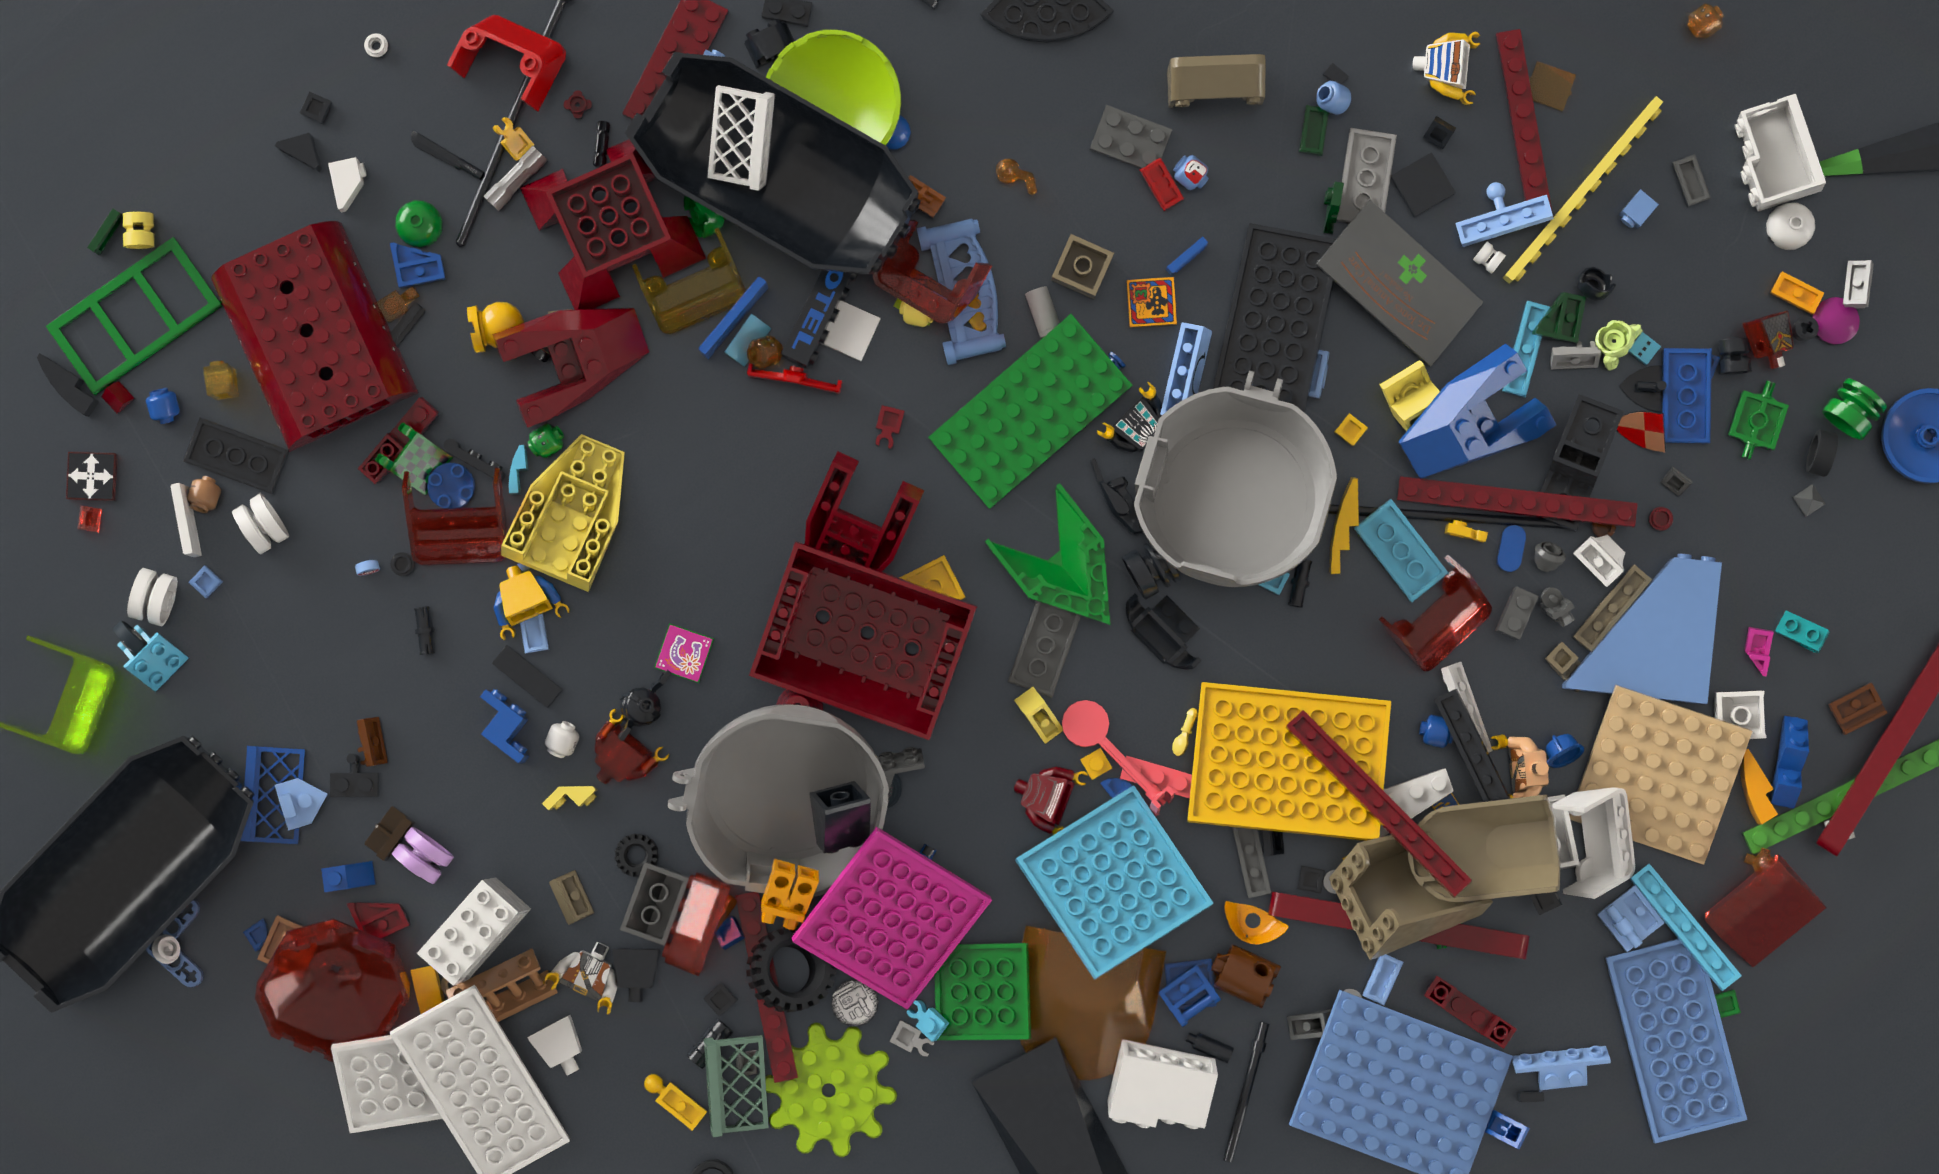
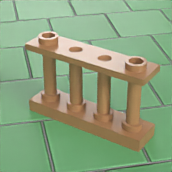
M530 949L446 990V994L449 999L475 985L482 997L487 999L485 1002L496 1020L500 1022L557 994L558 991L556 988L551 990L554 984L552 980H546L545 984H543L544 978L550 972L548 970L540 974L537 972L541 968L534 950ZM526 976L530 977V979L517 985L516 981ZM506 986L508 987V990L495 995V991Z

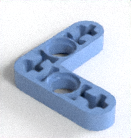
M195 899L191 902L193 904L191 908L194 911L193 914L187 913L182 919L176 917L174 920L179 925L178 931L172 934L165 929L162 932L164 935H171L177 939L198 916L200 905ZM151 943L146 948V951L156 960L152 952L153 943ZM181 950L179 955L180 964L177 967L159 962L187 987L198 986L203 980L204 975L201 968ZM185 963H188L185 969L189 972L196 971L195 977L197 980L188 981L189 976L186 972L181 971L179 974L177 971L182 969Z

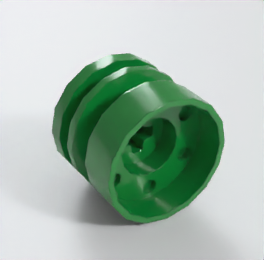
M1848 378L1843 382L1844 388L1837 390L1841 400L1832 398L1822 410V414L1831 424L1848 436L1857 440H1863L1872 429L1868 419L1877 421L1880 418L1879 413H1884L1887 405L1873 390Z

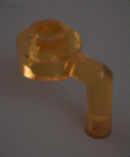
M1004 159L997 164V178L1001 182L1012 183L1017 179L1025 180L1028 193L1033 195L1037 192L1033 173L1020 170L1015 160Z

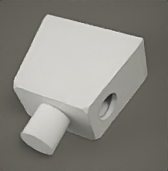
M571 1015L527 1037L550 1068L561 1064L567 1076L579 1070L573 1056L582 1052V1048Z

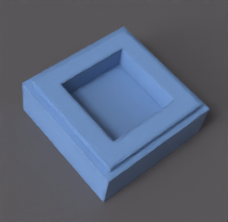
M204 565L188 583L207 599L223 581Z

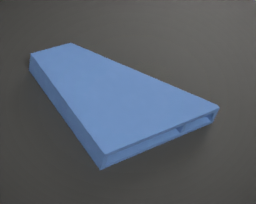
M1678 554L1677 557L1671 558L1595 649L1589 652L1569 678L1564 681L1562 689L1612 694L1615 685H1619L1660 700L1701 705L1707 704L1722 563L1715 562L1714 557L1701 556V560H1695L1689 554Z

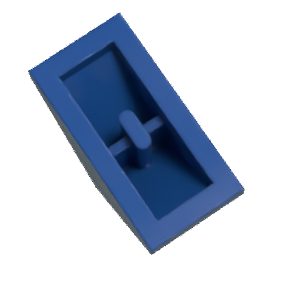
M1493 1110L1485 1132L1520 1150L1530 1128Z

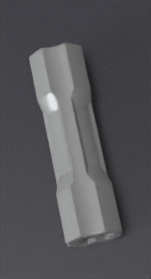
M532 146L520 158L519 162L484 195V198L499 211L511 199L512 195L548 160Z

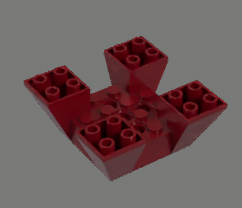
M629 139L606 149L611 161L610 163L568 181L564 169H561L520 187L539 231L560 223L574 254V257L558 273L574 310L595 309L620 298L610 271L652 253L663 278L706 259L688 216H661L647 185L648 182L657 178ZM605 191L606 197L603 200L596 201L594 199L596 192ZM631 202L636 203L638 206L635 212L628 213L625 211L627 204ZM613 212L616 214L614 221L610 223L605 222V214ZM593 222V229L590 232H583L582 226L584 223ZM624 234L625 240L623 243L615 244L613 242L615 235Z

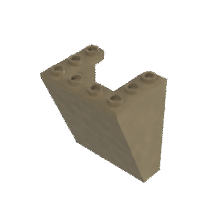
M1392 835L1357 843L1329 877L1331 886L1336 891L1341 901V906L1346 911L1352 928L1356 931L1369 960L1482 915L1493 903L1492 899L1449 902L1434 897L1417 882L1409 865L1408 851Z

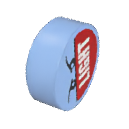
M367 560L358 563L355 569L358 576H364L378 572L380 567L377 560Z

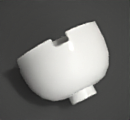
M1782 204L1769 215L1766 223L1767 234L1777 247L1784 250H1796L1806 245L1812 238L1815 231L1814 216L1802 204Z

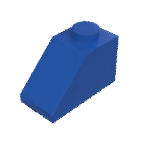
M373 861L321 869L324 892L376 885Z

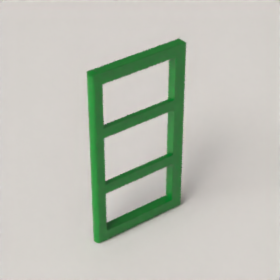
M172 237L46 325V328L84 380L90 392L96 395L223 305L175 237ZM170 252L174 253L208 302L207 305L180 324L176 323L142 274L143 271ZM133 278L170 329V331L137 354L132 352L99 305L100 301ZM90 308L127 359V361L98 381H96L61 331L63 327Z

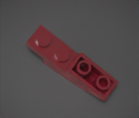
M419 397L393 430L384 436L359 466L358 470L374 484H377L389 472L388 469L375 461L378 454L382 453L394 462L410 440V438L398 430L399 425L404 422L423 435L427 431L426 428L439 412L423 397Z

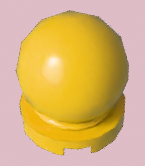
M507 302L492 303L483 311L479 310L477 305L467 307L468 322H472L475 333L470 334L476 353L485 352L487 345L497 348L492 334L524 323V319L517 307Z

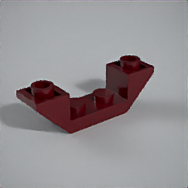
M1439 976L1435 977L1424 994L1425 997L1503 1049L1517 1030L1458 991L1457 988Z

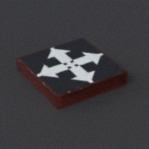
M68 452L66 499L115 501L117 454Z

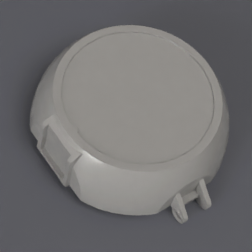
M1253 371L1248 373L1244 391L1231 387L1209 389L1182 400L1165 412L1158 420L1154 437H1148L1135 481V511L1145 536L1159 555L1185 575L1200 581L1226 587H1247L1262 584L1286 574L1304 561L1320 542L1337 480L1331 450L1319 428L1297 406L1279 401L1283 379H1277L1274 392L1252 386L1255 375Z
M784 704L750 711L720 729L702 749L694 768L673 773L672 779L674 782L686 784L684 796L669 799L667 806L674 811H685L687 809L686 826L697 854L705 865L725 883L745 886V891L764 893L775 858L795 864V872L798 865L819 870V883L813 896H820L828 891L861 846L839 849L836 853H823L816 844L809 793L855 781L871 799V834L876 827L883 830L889 788L877 755L867 741L852 726L828 712L813 707Z

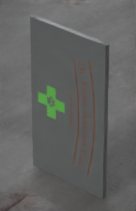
M1371 200L1365 203L1364 207L1316 263L1321 270L1429 367L1435 363L1437 358L1483 303L1480 298Z

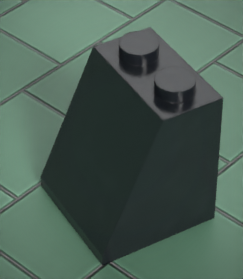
M855 781L809 793L816 844L823 853H836L839 849L859 847L870 836L871 799Z

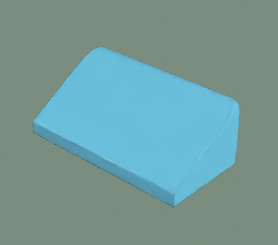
M750 314L725 350V354L745 367L772 328L753 314Z

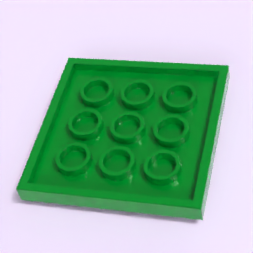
M1028 943L958 944L935 974V1010L949 1022V1025L937 1040L1031 1039Z

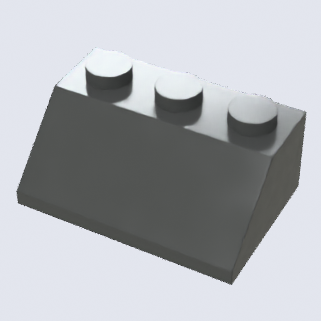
M644 862L620 930L666 946L691 877Z

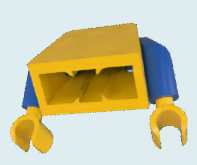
M512 566L506 570L509 579L500 583V591L496 595L493 607L498 624L502 626L500 637L503 640H506L505 630H510L514 638L516 631L512 626L553 609V604L555 605V613L558 617L561 618L557 612L560 606H564L569 613L568 606L561 603V597L551 582L541 576H533L531 571L522 573L519 566Z

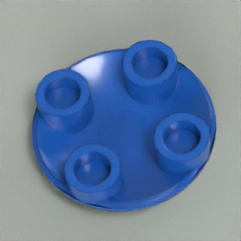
M445 463L438 466L430 474L427 488L430 498L437 506L447 510L462 508L472 499L475 491V482L472 474L466 467L457 463Z

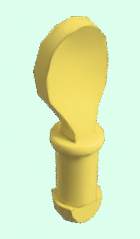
M1195 708L1187 711V717L1183 728H1181L1182 734L1176 737L1173 742L1172 750L1176 756H1182L1187 750L1189 734H1192L1195 719L1198 717V712Z

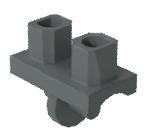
M1548 587L1542 592V603L1538 605L1542 612L1551 617L1553 621H1558L1562 627L1575 620L1570 610L1575 608L1573 603L1562 596L1557 588Z

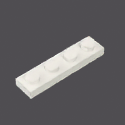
M1462 662L1441 668L1443 680L1447 685L1448 691L1458 690L1488 753L1493 751Z

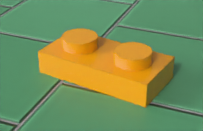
M1782 271L1770 294L1813 315L1824 292Z

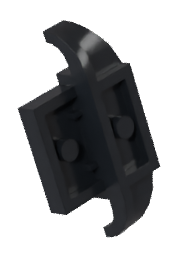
M1136 593L1127 600L1126 615L1132 628L1131 631L1163 664L1167 663L1175 668L1189 670L1195 668L1202 661L1199 657L1191 656L1186 651L1188 646L1185 644L1200 628L1167 595L1152 610L1149 607L1145 609L1139 603Z

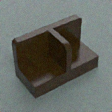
M392 806L382 820L375 825L376 828L365 841V845L377 853V857L387 861L415 822Z

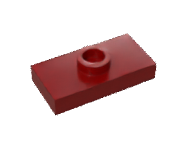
M1161 158L1140 169L1162 210L1165 211L1184 199Z

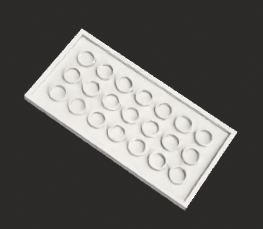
M475 985L390 1031L393 1041L477 1174H512L570 1142L568 1134Z

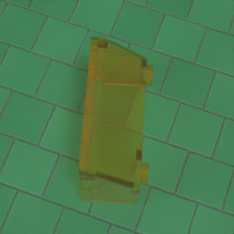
M719 228L714 230L721 246L713 249L708 254L707 261L710 267L669 285H666L665 280L660 276H652L643 280L637 265H632L642 292L663 333H675L732 308L746 292Z

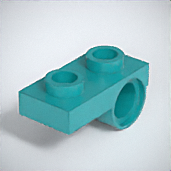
M1787 610L1775 630L1777 634L1799 643V645L1814 653L1820 652L1830 633L1828 629Z

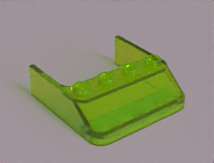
M27 635L26 640L72 656L74 663L50 728L46 734L40 735L4 721H0V727L73 754H82L89 749L115 679V670L111 665L90 656Z

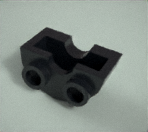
M780 19L768 23V28L761 31L755 29L746 34L747 40L744 44L756 69L777 58L785 47L791 42H795L788 25L781 23Z

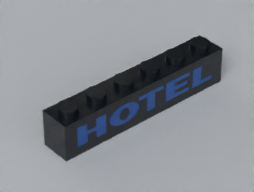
M820 272L782 350L781 355L783 358L808 369L810 364H815L819 356V352L816 350L820 343H825L830 333L826 329L830 321L835 323L840 310L836 308L840 300L845 302L850 292V289L847 288L850 280L855 281L859 273Z

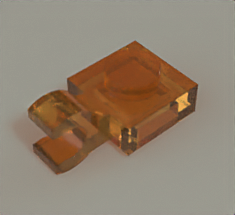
M411 287L401 295L395 290L376 303L387 322L391 323L404 315L409 310L406 305L419 298L420 295L415 288Z

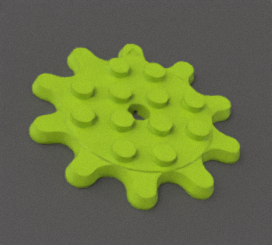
M813 1023L807 1030L809 1037L807 1045L802 1048H796L792 1045L798 1078L774 1083L773 1075L765 1076L766 1092L776 1094L781 1100L779 1109L770 1115L769 1124L774 1129H781L787 1125L795 1126L799 1131L796 1146L801 1153L811 1152L819 1140H828L833 1147L834 1154L838 1157H845L851 1150L849 1141L853 1133L863 1132L870 1138H878L881 1135L882 1125L875 1119L874 1110L878 1105H889L896 1101L897 1092L895 1089L881 1085L877 1079L878 1072L888 1065L889 1056L884 1051H877L870 1055L862 1053L859 1049L862 1034L857 1027H848L840 1039L831 1040L827 1037L822 1024ZM827 1083L833 1084L836 1088V1092L832 1097H827L822 1092V1087Z

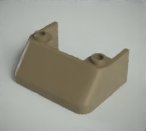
M1265 55L1195 56L1170 59L1167 70L1169 108H1173L1174 104L1176 107H1188L1190 102H1193L1195 99L1241 98L1246 101V104L1262 105L1265 100Z

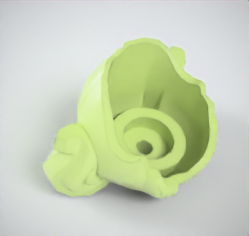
M1612 320L1608 322L1606 327H1602L1597 332L1595 338L1596 346L1605 355L1603 363L1608 370L1611 371L1617 368L1619 358L1625 356L1629 349L1632 348L1634 340L1643 331L1641 325H1628L1620 320Z

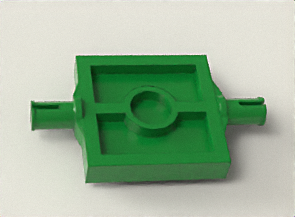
M1766 381L1762 394L1742 391L1728 436L1739 439L1746 444L1741 456L1742 458L1751 460L1755 447L1775 450L1789 405L1778 402L1771 397L1776 385L1773 382Z

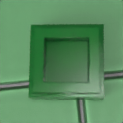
M1735 990L1714 994L1721 1018L1741 1013Z

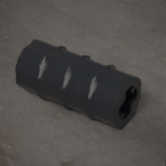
M716 1019L708 1027L709 1029L686 1055L701 1069L706 1066L704 1039H728L733 1033L719 1019Z

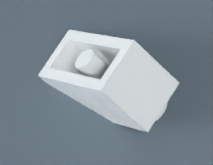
M356 157L328 163L337 207L341 213L348 210L364 185L363 177L367 176L364 163H360Z

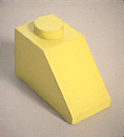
M1031 687L1014 700L1045 744L1063 731L1062 726L1034 687Z

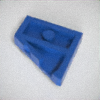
M390 243L398 287L400 289L446 279L441 255L398 245L397 243Z

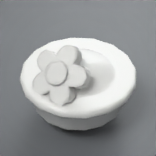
M165 934L157 937L152 944L153 956L161 963H173L180 955L179 942L171 935Z

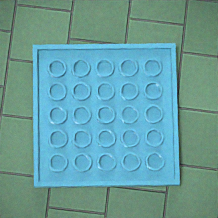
M1134 785L1015 860L1094 980L1213 905L1212 900Z

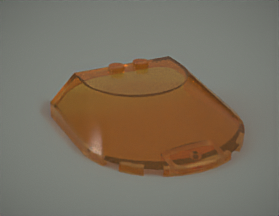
M1026 925L1022 943H1028L1031 1039L1019 1040L1021 1045L1028 1052L1056 1037L1078 1080L1099 1079L1113 1074L1122 1039L1143 1044L1148 1040L1154 1021L1166 951L1144 948L1094 980L1064 933Z

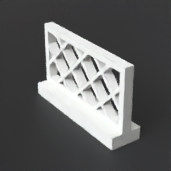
M720 85L716 86L708 178L750 186V189L758 191L766 185L774 93L765 92L761 94ZM722 93L730 94L735 101L729 108L721 101ZM745 98L756 99L755 110L749 112L741 102ZM736 105L745 114V117L738 122L729 111ZM724 114L733 124L726 131L719 123L720 117ZM747 118L753 125V132L749 135L739 125ZM733 128H736L743 137V140L736 145L727 134ZM721 137L731 147L724 154L717 146V142ZM744 141L751 148V155L747 158L738 149V146ZM732 150L741 160L735 167L725 157ZM720 159L729 170L725 174L715 172V164ZM744 164L749 171V178H741L735 169Z

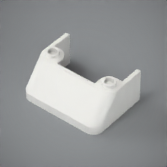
M1612 787L1574 792L1552 804L1553 809L1567 810L1573 816L1581 815L1586 858L1582 859L1575 868L1577 882L1563 889V894L1595 899L1633 876L1635 872V857L1628 798L1624 789Z

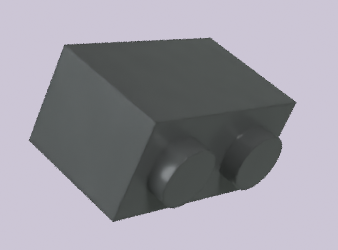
M1519 587L1513 588L1495 628V632L1515 641L1520 640L1539 596Z

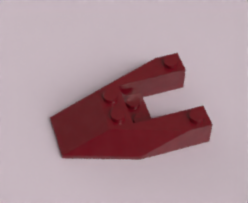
M634 308L558 310L492 334L503 362L547 347L560 384L516 400L527 428L550 420L590 399L649 353Z
M837 451L806 520L805 544L882 572L893 561L925 490L902 481L883 526L880 527L839 508L859 461Z

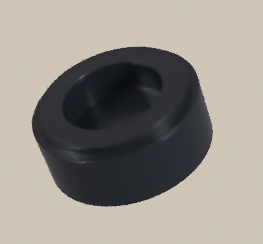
M543 348L530 352L543 362H547L551 357Z

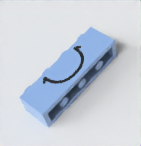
M1181 323L1161 415L1182 400L1198 393L1212 331L1204 326Z

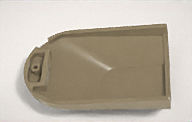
M1547 794L1446 806L1432 811L1418 824L1472 879V882L1459 895L1453 898L1408 852L1409 865L1415 879L1420 886H1423L1438 899L1449 902H1466L1559 891L1561 864L1555 819Z

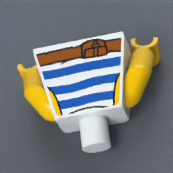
M1473 32L1469 36L1464 33H1447L1435 40L1433 44L1427 45L1426 57H1414L1413 69L1424 70V78L1440 94L1456 100L1460 99L1464 105L1473 104V102L1466 100V94L1474 96L1475 92L1472 90L1462 92V89H1466L1469 50L1480 45V43H1474L1471 38H1478L1480 34Z

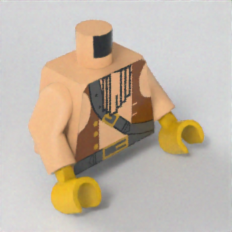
M1503 734L1492 736L1491 739H1497L1499 743L1497 746L1491 747L1493 750L1509 747L1512 793H1514L1513 796L1509 794L1510 798L1539 795L1542 787L1549 783V767L1546 762L1545 750L1539 749L1533 740L1528 737H1509L1507 739Z

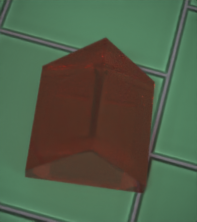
M80 506L77 529L99 532L102 509Z

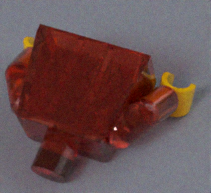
M616 709L610 711V721L605 722L595 739V753L597 754L595 763L602 768L596 776L604 784H608L612 778L617 782H621L624 778L632 781L645 777L658 766L657 763L659 761H665L669 757V754L665 758L658 757L657 753L663 747L657 748L654 757H650L653 753L630 733L623 742L618 739V734L621 732L619 724L624 721V717L621 715L620 719H613V715L617 711Z

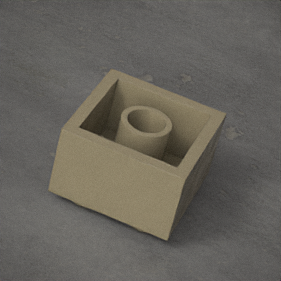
M1071 234L1051 281L1095 299L1114 253Z

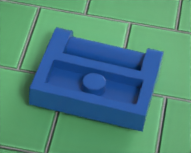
M1197 965L1158 991V994L1182 1027L1188 1024L1187 1021L1213 1002L1216 1004L1221 1000ZM1205 989L1207 991V996L1183 1013L1179 1011L1178 1007Z

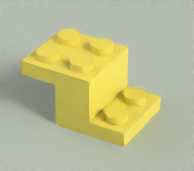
M1420 360L1380 384L1394 418L1406 432L1440 392L1430 380L1425 365Z

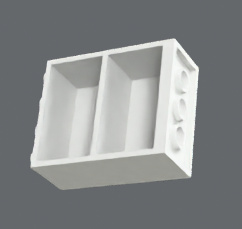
M497 878L481 880L417 954L453 986L460 984L472 977L527 915L531 908Z

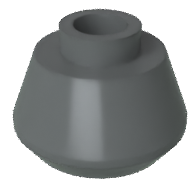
M1541 542L1535 547V563L1544 572L1556 570L1566 559L1563 549L1554 543Z

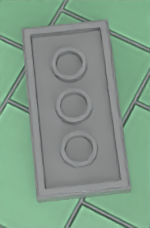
M1350 128L1342 176L1344 187L1337 222L1350 223L1369 200L1385 212L1397 135Z

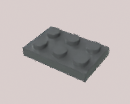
M1106 105L1090 150L1142 169L1156 159H1162L1172 129Z

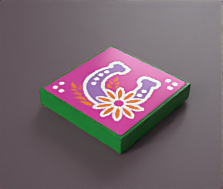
M669 623L654 668L664 672L669 670L673 675L700 683L714 638Z

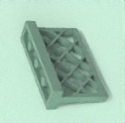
M762 1035L720 1040L705 1038L704 1050L709 1123L712 1136L720 1137L722 1133L769 1128ZM757 1042L758 1050L752 1057L743 1051L748 1043ZM731 1045L736 1051L727 1060L721 1055L720 1046ZM739 1053L749 1060L741 1070L731 1063ZM752 1063L759 1068V1074L753 1080L744 1074ZM728 1066L737 1072L730 1082L722 1077V1073ZM741 1076L750 1082L742 1093L733 1086ZM753 1086L761 1091V1096L755 1103L745 1096ZM729 1089H732L739 1095L731 1105L724 1101V1095ZM742 1099L752 1105L744 1115L734 1109ZM757 1109L762 1113L763 1122L752 1123L747 1118ZM731 1111L741 1118L735 1125H725V1118Z

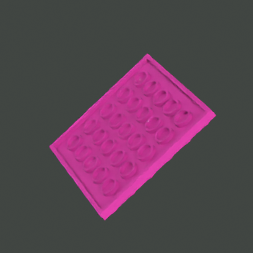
M876 827L793 935L792 941L908 1010L991 903L992 899L988 894Z

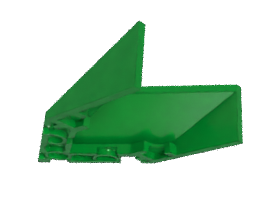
M1059 483L1055 488L1060 546L1058 553L1049 560H1045L991 542L989 539L985 541V545L1028 598L1110 625L1104 539Z

